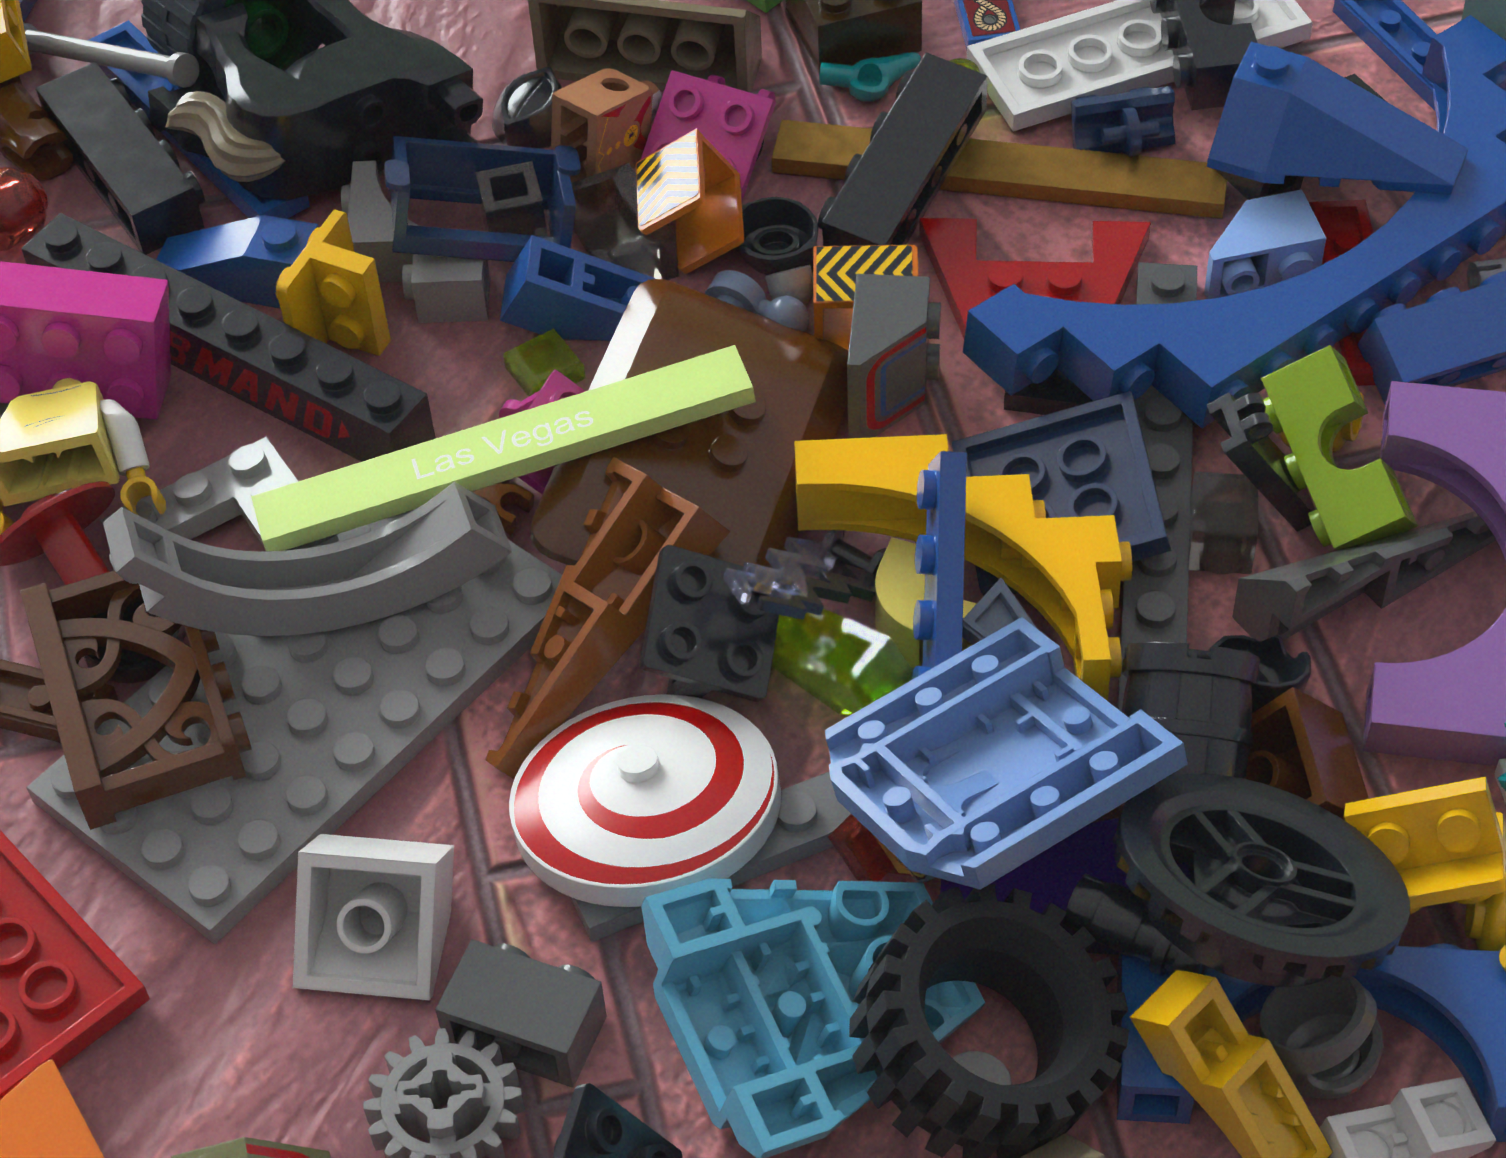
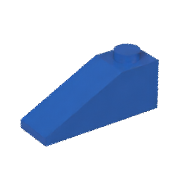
M268 215L256 216L168 237L156 260L240 302L280 308L279 300L276 297L278 278L285 268L291 267L306 247L313 230L319 226L316 223Z
M531 235L506 274L500 321L553 339L611 341L635 289L639 284L657 278Z

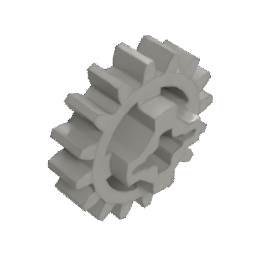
M446 1028L438 1029L435 1036V1044L425 1047L422 1040L414 1035L409 1037L411 1054L403 1058L399 1054L389 1051L384 1056L390 1074L389 1076L371 1074L368 1081L374 1098L363 1103L368 1124L372 1125L368 1131L375 1151L385 1149V1158H482L485 1155L489 1158H506L500 1138H519L521 1131L516 1114L525 1111L522 1090L517 1088L519 1080L516 1067L513 1062L503 1064L498 1044L494 1042L479 1051L475 1032L469 1030L461 1038L459 1044L450 1043ZM447 1104V1108L442 1109V1105ZM414 1137H422L428 1143L417 1140Z

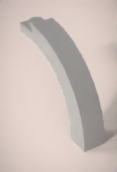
M456 482L450 484L425 504L382 527L335 543L296 550L258 552L214 547L170 532L123 507L103 522L111 552L109 555L111 565L116 573L125 581L139 584L146 612L185 626L233 635H300L365 624L406 611L450 592L487 571L512 553L495 505Z

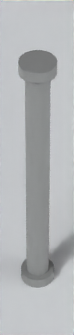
M23 22L29 55L37 52L87 63L96 61L98 65L167 78L171 84L179 87H190L196 82L199 75L198 61L193 55L177 52L171 56L37 31L32 24Z

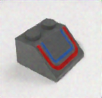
M856 274L847 362L848 439L878 436L923 406L926 398L927 380H938L940 344H930L929 339H939L941 302H930V277Z

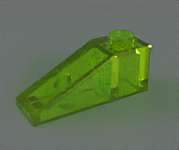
M783 591L782 599L790 600L792 594ZM824 608L821 616L807 612L804 620L779 615L771 667L843 717L852 715L912 680L913 669L889 636Z

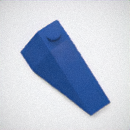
M1251 41L1233 77L1208 156L1207 167L1262 183L1284 184V178L1287 175L1319 177V186L1339 187L1341 179L1370 180L1379 190L1451 194L1469 148L1307 56Z

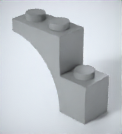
M353 161L351 185H343L341 190L342 212L347 213L355 252L375 259L379 283H403L405 300H414L418 323L488 321L491 282L488 260L393 253L391 204L382 192L376 161ZM407 219L408 225L419 226Z

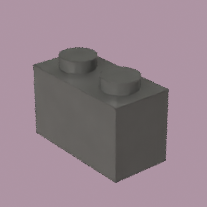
M473 939L469 942L435 1009L440 1029L446 1028L450 1043L459 1044L461 1038L468 1030L473 1031L476 1035L479 1051L495 1042L500 1046L503 1064L513 1062L516 1069L572 1088L607 1017L602 983L595 980L585 970L567 964L556 967L531 959L524 951L515 946L504 943L492 946Z

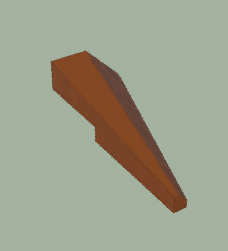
M615 457L612 458L605 471V474L612 482L601 509H590L583 524L590 532L581 557L576 565H566L529 653L537 663L524 693L514 691L507 706V709L514 715L504 742L498 751L489 750L485 759L512 779H515L522 763L537 744L565 722L646 629L660 550L666 545H672L710 556L731 532L699 506L665 489L647 474Z

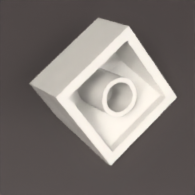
M320 834L298 852L293 988L430 1000L433 997L451 914L454 845Z

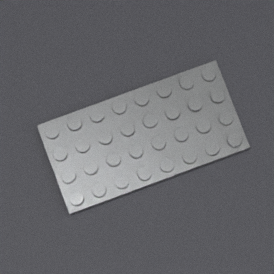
M411 511L337 534L338 539L342 541L359 536L401 518ZM508 539L512 553L487 571L429 602L392 616L332 631L300 635L253 636L215 632L220 650L210 652L208 656L211 665L224 661L236 699L224 702V707L227 715L240 711L252 750L240 753L247 777L233 780V777L230 776L115 813L116 822L90 830L74 793L64 755L26 788L33 803L209 941L216 944L298 867V852L320 834L332 835L533 646L562 574ZM166 665L128 698L124 704L129 705L143 718L165 690L174 670ZM200 679L191 702H203L209 705ZM109 719L99 726L97 733L108 735L116 729L117 724L121 727L124 734L130 728L120 720ZM193 724L184 731V734L191 738L193 745H178L172 742L168 735L163 738L159 745L172 754H178L206 745L211 731L203 724ZM146 754L144 757H142L140 760H138L136 763H134L125 770L135 768L153 761L151 760L149 755Z

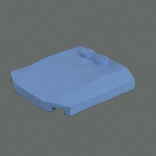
M1023 617L825 730L831 764H829L830 778L837 801L911 871L980 890L1188 765L1184 743L1142 710L1129 717L1118 710L1066 669L1060 646Z

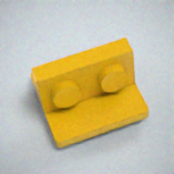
M334 209L322 226L313 230L306 247L291 267L285 268L278 278L276 297L279 300L283 321L285 324L324 343L332 340L345 348L359 349L380 356L390 343L391 337L375 259L355 252L347 213Z
M1486 777L1345 803V821L1370 839L1392 862L1402 877L1410 900V914L1422 907L1454 901L1460 904H1475L1487 900L1493 894L1506 891V825L1503 814L1495 811Z

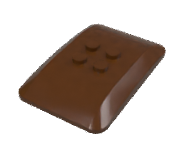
M651 279L639 284L623 313L589 390L735 345L753 385L756 402L555 465L533 516L530 529L533 545L540 553L552 560L566 565H576L590 535V532L583 524L590 509H601L612 482L605 474V471L612 458L615 457L647 474L665 489L699 506L731 531L712 552L710 557L783 578L800 532L798 531L794 441L835 439L848 404L847 362L849 351L835 343L815 338L814 335L798 329L783 326L767 317L669 280Z

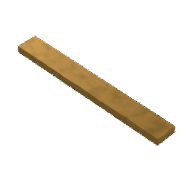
M782 119L772 154V172L844 180L847 167L853 156L857 153L863 155L868 147L872 128ZM970 138L940 190L1223 219L1227 180L1215 169L1207 167V162L1149 156L1128 157L1127 154Z

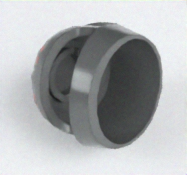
M1331 975L1325 980L1311 985L1276 987L1267 996L1262 1007L1260 1037L1269 1039L1301 1096L1337 1100L1359 1091L1376 1073L1384 1050L1382 1028L1376 1019L1377 1005L1375 999L1352 976L1339 978Z

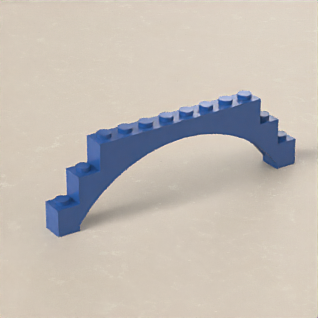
M1471 15L1432 37L1422 75L1433 82L1432 96L1437 118V131L1469 148L1451 194L1414 192L1412 197L1386 224L1346 253L1306 273L1267 287L1225 297L1170 304L1121 305L1077 302L1027 294L1015 284H1012L968 310L963 353L1011 396L1031 383L1038 384L1043 382L1057 368L1093 401L1131 391L1133 398L1137 399L1152 385L1198 426L1204 428L1215 421L1207 408V404L1227 393H1230L1237 400L1246 394L1262 391L1265 389L1261 380L1262 377L1329 345L1333 347L1335 343L1352 332L1359 334L1365 331L1372 323L1371 318L1377 312L1391 305L1407 304L1416 295L1418 290L1435 279L1438 281L1446 279L1456 270L1460 263L1476 253L1478 255L1487 253L1497 243L1499 238L1506 235V40Z

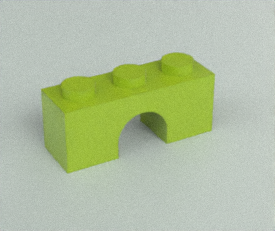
M1329 345L1261 378L1269 396L1263 399L1266 406L1265 413L1270 417L1273 431L1276 434L1283 431L1292 450V453L1284 456L1286 466L1299 490L1308 487L1317 508L1308 513L1309 519L1319 541L1324 547L1332 544L1335 550H1340L1405 532L1418 526L1394 470L1382 459H1377L1360 468L1350 470L1337 468L1334 462L1332 447L1337 433L1347 423L1368 414L1347 362L1337 350Z

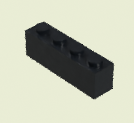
M927 52L914 72L906 71L899 83L894 105L889 113L883 111L879 114L873 125L870 143L863 155L857 153L853 156L847 167L844 186L837 197L830 196L821 209L818 218V228L822 229L823 246L906 245L919 224V218L924 216L987 110V75Z
M95 61L36 87L41 107L47 111L49 119L53 120L68 138L62 142L73 153V162L141 253L147 255L162 248L168 237L205 228L199 204L205 202V197L199 182L191 171L182 173L178 159L167 140L157 141L153 127L145 112L141 108L137 110L132 109L128 94L117 77L110 80Z

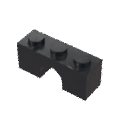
M1150 0L1152 12L1154 14L1160 13L1162 17L1161 38L1165 51H1173L1175 85L1178 89H1185L1191 110L1224 107L1233 77L1250 42L1258 43L1251 23L1232 25L1236 0Z

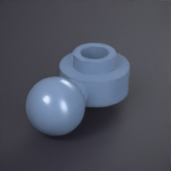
M724 270L717 273L704 293L767 317L789 328L806 332L809 326L808 310L799 299L792 296H780L769 301L766 299L763 289L755 280L738 271Z

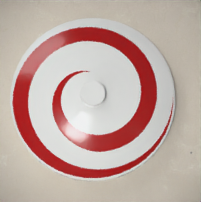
M644 695L613 701L583 712L566 721L542 739L529 753L515 776L509 799V814L515 840L522 858L535 875L548 886L567 896L592 904L613 907H641L644 898L708 878L727 879L740 870L757 854L772 833L781 806V787L774 752L766 737L750 720L738 712L710 700L683 695Z

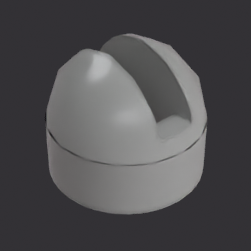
M810 265L765 276L772 299L780 296H792L799 299L804 305H807L813 296V274Z

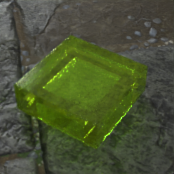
M555 329L503 353L505 368L528 397L540 391L554 369L558 370L575 384L586 379L584 364Z

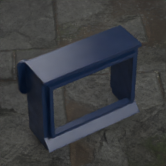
M393 136L391 160L385 162V182L391 196L393 222L392 252L515 262L531 235L408 225L409 198L546 210L550 237H536L571 248L576 203L570 176L580 174L581 165L577 150L564 145L556 146L555 150Z

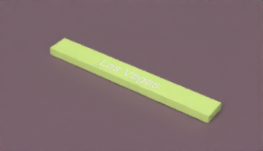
M736 346L726 347L251 496L262 542L266 551H285L415 510L453 482L472 492L756 402L754 389Z

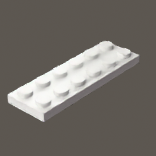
M1150 0L1113 1L967 46V64L971 70L987 75V94L1013 132L1071 114V101L1077 97L1090 95L1098 97L1130 92L1131 89L1155 88L1174 82L1173 51H1165L1161 38L1162 17L1160 13L1154 14L1152 12ZM1236 0L1232 25L1251 23L1259 44L1283 48L1310 39L1313 22L1295 0Z

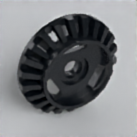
M1214 774L1169 776L1126 801L1114 832L1113 843L1117 846L1114 853L1116 865L1127 873L1125 883L1132 893L1142 898L1143 907L1154 926L1167 940L1191 958L1220 973L1243 981L1274 987H1299L1323 981L1331 975L1339 978L1355 976L1359 968L1373 970L1382 965L1386 955L1393 954L1409 919L1410 900L1402 877L1392 862L1370 839L1355 827L1321 806L1290 792L1263 783ZM1188 862L1189 879L1177 864Z

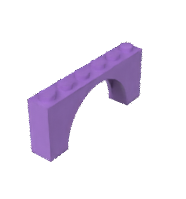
M1391 381L1383 413L1380 459L1393 470L1429 480L1464 501L1482 518L1494 534L1506 561V392ZM1506 608L1494 624L1478 638L1448 654L1415 662H1375L1366 692L1363 751L1497 766L1499 759H1505Z

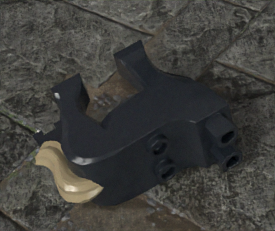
M293 0L292 20L311 33L325 46L298 59L286 71L258 58L250 50L248 14L242 2L197 17V53L212 69L216 85L221 90L225 102L211 93L203 92V85L199 77L190 87H183L169 92L164 86L148 91L151 125L159 132L167 131L185 151L210 158L216 168L220 169L224 175L232 180L237 181L244 189L263 198L289 200L314 195L351 183L353 161H376L378 172L385 170V162L391 160L393 136L479 143L471 136V125L478 121L483 112V98L473 90V68L433 40L411 31L388 27L372 20L359 11L349 0Z

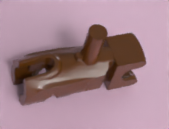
M20 76L0 83V152L30 178L36 180H48L70 168L73 162V153L62 142L68 138L56 123L49 119L47 111L23 87Z

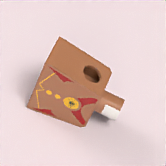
M604 68L552 94L551 150H555L556 146L561 145L570 146L577 150L581 165L580 174L570 176L575 195L595 205L634 169L636 163L641 160L651 131L652 114L658 110L662 99V94L654 83L648 80L637 81L615 69Z

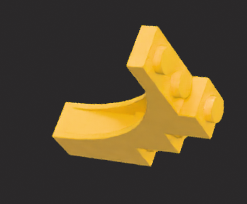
M947 434L794 441L798 531H857L877 533L917 542L919 534L926 535L927 510L918 509L917 506L918 477L921 470H928V464L940 451H949ZM1029 474L966 477L964 560L971 562L999 579L1002 578L1008 586L1016 590L1032 604L1055 629L1073 657L1076 677L1108 701L1110 678L1121 677L1122 656L1119 637H1108L1107 629L1113 628V608H1118L1120 582L1131 581L1132 578L1130 542H1119L1115 516L1046 518L1044 500H1033Z

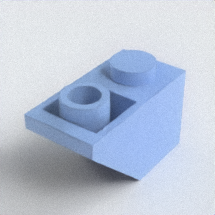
M1302 189L1245 201L1209 252L1204 289L1206 299L1220 298L1267 287L1322 265L1326 236Z

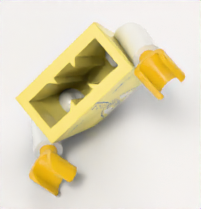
M65 378L57 381L53 389L21 395L10 401L0 419V535L15 523L3 513V505L5 507L39 500L45 496L92 482L105 481L110 485L119 483L120 475L126 476L128 480L120 491V499L127 510L138 515L136 512L138 501L145 496H151L160 515L164 514L166 500L155 482L146 477L145 470L150 468V464L136 419L115 400H104L96 383L91 381L81 383L72 378Z

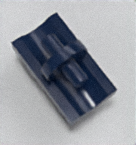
M1171 86L1152 89L1144 87L1112 95L1077 97L1071 101L1073 149L1110 153L1124 152L1128 157L1140 156L1142 149L1176 144L1173 123L1174 90Z

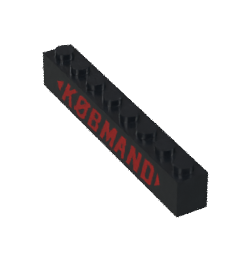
M59 213L21 248L26 264L168 280L171 365L361 462L436 439L427 393L62 213Z

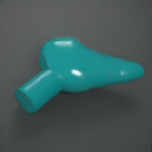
M915 52L902 53L888 57L861 60L853 66L822 62L819 84L849 88L850 95L859 101L880 100L887 94L889 87L899 80L906 71H911L918 66L921 56Z

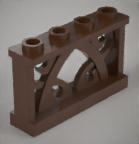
M115 570L52 590H48L46 583L20 590L74 793L90 830L116 822L115 813L230 776L233 777V780L247 777L240 753L252 750L240 711L227 715L224 707V702L236 699L224 661L211 665L208 653L220 650L215 632L185 626L190 648L171 636L182 624L174 623L161 617L149 616L144 603L136 609L133 615V622L123 621L124 612L130 604L143 601V597L138 583L132 584L125 581ZM108 611L107 619L88 618ZM99 647H106L105 655L97 666L83 668L78 665L81 658L87 655H94L100 659ZM122 649L156 659L174 670L165 690L143 718L129 705L116 700L93 699L83 701L82 699L83 696L96 691L110 680L120 664ZM200 679L209 705L203 702H191ZM109 719L120 720L130 728L124 734L121 727L117 724L116 729L108 735L97 733L99 726ZM193 724H203L211 731L206 745L178 754H172L159 745L166 735H168L172 742L178 745H193L191 738L184 734V731ZM146 754H148L151 760L153 761L135 768L125 770L134 763H136L138 760H140L142 757H144Z

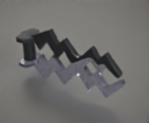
M829 530L822 542L787 537L784 545L787 551L772 548L767 550L765 558L773 568L745 562L742 571L726 568L723 579L741 604L747 605L749 603L751 591L768 594L770 597H759L756 605L758 610L804 620L807 612L821 616L824 605L819 598L848 604L850 597L853 596L872 602L875 596L876 573L887 548L878 550L872 557L843 541L845 530ZM834 565L843 569L842 575L828 571L833 569ZM806 575L819 577V579L811 578Z

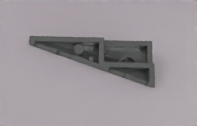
M1474 511L1238 579L1232 618L1252 638L1258 641L1275 635L1282 637L1284 641L1362 593L1367 594L1382 609L1496 541V538L1482 518Z

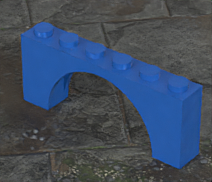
M1445 943L1433 944L1427 947L1397 946L1392 955L1385 956L1382 965L1373 970L1359 968L1356 975L1352 977L1357 979L1372 994L1377 1009L1388 1012L1417 1028L1449 1056L1469 1085L1482 1114L1496 1138V1142H1506V972L1499 960L1501 950H1465ZM1119 953L1117 993H1125L1128 1012L1119 1020L1117 1026L1129 1029L1127 1048L1117 1058V1061L1122 1064L1117 1073V1120L1190 1124L1194 1098L1173 1076L1161 1072L1130 1019V1016L1171 976V972L1167 971L1163 976L1149 971L1150 963L1135 956L1131 958ZM1210 967L1205 974L1217 978L1242 1023L1261 1012L1267 996L1276 988L1274 986L1243 981L1220 973Z

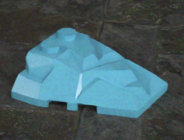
M708 878L644 898L641 908L646 941L658 968L653 982L657 1004L712 1123L720 1130L731 1127L738 1144L756 1158H768L825 1138L871 1099L867 1091L878 1077L874 1070L858 1074L852 1057L865 1039L849 1037L850 1018L860 1005L853 1002L859 984L868 973V969L900 924L904 923L910 913L925 900L931 906L933 905V901L923 882L838 881L833 890H797L796 880H773L769 889H732L731 879ZM948 981L928 988L925 996L926 1021L939 1044L982 1009L985 1001L974 982Z

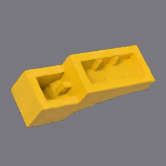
M1176 970L1130 1016L1161 1072L1173 1076L1218 1125L1242 1158H1328L1333 1153L1269 1039L1252 1036L1247 1033L1216 977Z

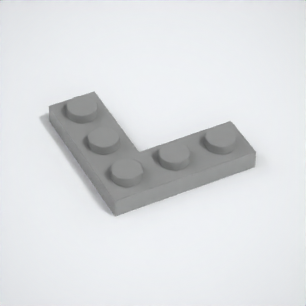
M264 437L250 445L236 449L232 454L197 472L182 476L175 483L161 489L160 492L166 500L164 514L160 515L151 496L138 501L136 512L139 516L189 540L242 515L264 547L251 496L299 481L268 438ZM111 515L100 520L102 525ZM336 534L288 550L338 542L339 539Z

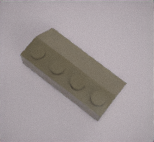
M528 0L536 68L539 70L544 67H551L557 79L579 81L604 68H610L637 81L648 80L654 83L660 91H664L670 72L674 70L705 80L713 74L723 77L726 86L752 92L762 60L761 21L759 15L748 10L662 0Z

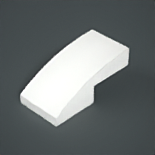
M1463 1077L1400 1089L1389 1105L1328 1116L1319 1128L1333 1151L1329 1158H1469L1491 1148L1496 1141Z

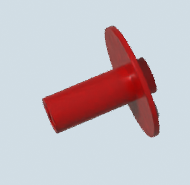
M105 481L92 482L45 496L30 505L23 512L22 517L0 535V566L18 564L45 553L65 585L110 572L83 529L94 522L112 503L115 497L113 487Z

